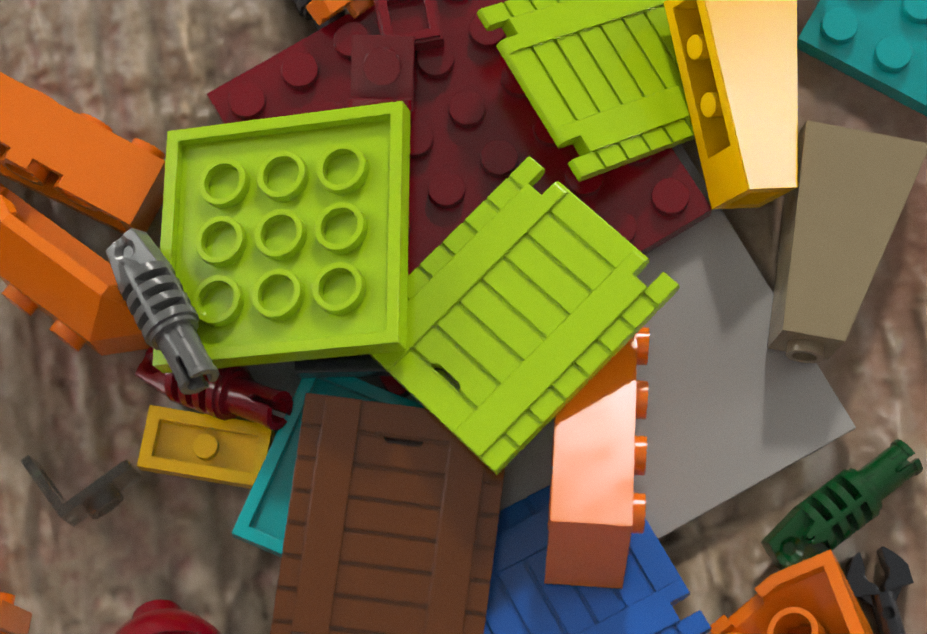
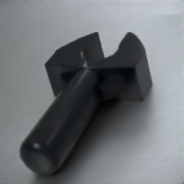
M883 546L879 548L877 554L881 567L885 572V579L880 585V592L878 586L866 578L862 556L858 552L850 560L844 574L856 599L859 598L872 607L879 634H906L896 600L902 587L914 583L908 564L890 549Z

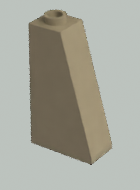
M806 120L798 133V188L786 193L784 200L768 349L784 351L788 359L796 362L818 363L824 359H829L843 345L926 157L927 143Z

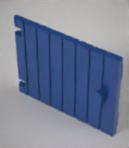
M550 485L500 511L484 634H707L711 631L712 628L701 610L680 621L672 606L689 597L691 593L646 518L644 533H631L622 589L544 584L549 533L547 527Z

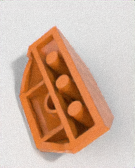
M0 183V278L7 285L1 294L30 317L38 308L55 322L49 330L77 352L85 344L101 356L148 349L150 346L146 344L141 330L135 323L134 316L131 315L126 301L120 294L110 263Z

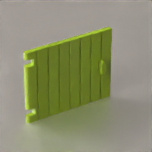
M508 0L504 3L501 2L481 8L477 12V16L486 31L502 28L507 38L501 40L496 47L556 146L563 148L573 144L580 157L574 158L568 163L579 182L695 139L664 7V1L666 0Z
M530 156L408 276L407 351L369 354L496 475L524 449L542 428L580 392L588 381L634 337L680 288V285L665 272H662L647 288L637 276L647 267L650 259L561 182H554L542 195L535 190L533 186L544 175L545 169ZM434 368H441V369H443L445 372H443V371H441V370H435Z

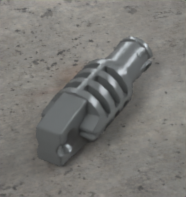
M130 228L106 249L120 294L126 301L131 315L134 316L135 323L141 330L146 344L156 350H161L181 393L194 394L203 391L209 387L203 375L206 374L210 382H215L219 377V371L211 361L197 334L199 316L195 308L191 306V301L187 293L184 292L179 278L176 277L172 265L150 236L144 231Z

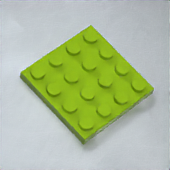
M403 101L167 131L160 251L172 265L176 277L179 278L184 292L187 293L191 301V306L195 308L199 316L197 334L211 361L217 368L407 351L411 112ZM154 349L153 366L162 373H172L161 350Z

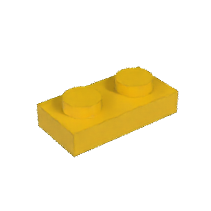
M149 405L137 467L142 471L252 489L273 443L275 431L265 428L264 425L256 422L238 419L223 421L207 414Z

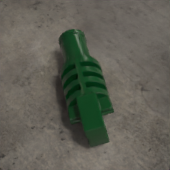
M896 439L887 449L858 471L853 468L842 470L793 507L761 541L766 553L770 556L779 570H783L827 550H834L839 544L851 537L852 534L877 517L882 509V500L910 478L923 471L919 458H915L911 462L907 460L915 452L905 442Z

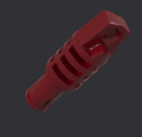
M150 346L135 373L140 380L168 397L170 401L223 421L240 416L264 425L265 428L277 431L284 427L287 421L284 418L273 415L272 409L289 416L292 413L293 400L289 392L251 381L248 373L240 366L217 368L219 377L215 382H210L206 374H204L203 376L209 384L207 389L194 394H183L178 388L173 373H162L153 366L154 348Z

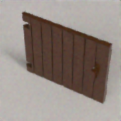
M306 393L270 634H293V632L308 634H484L505 468L496 475L426 408Z

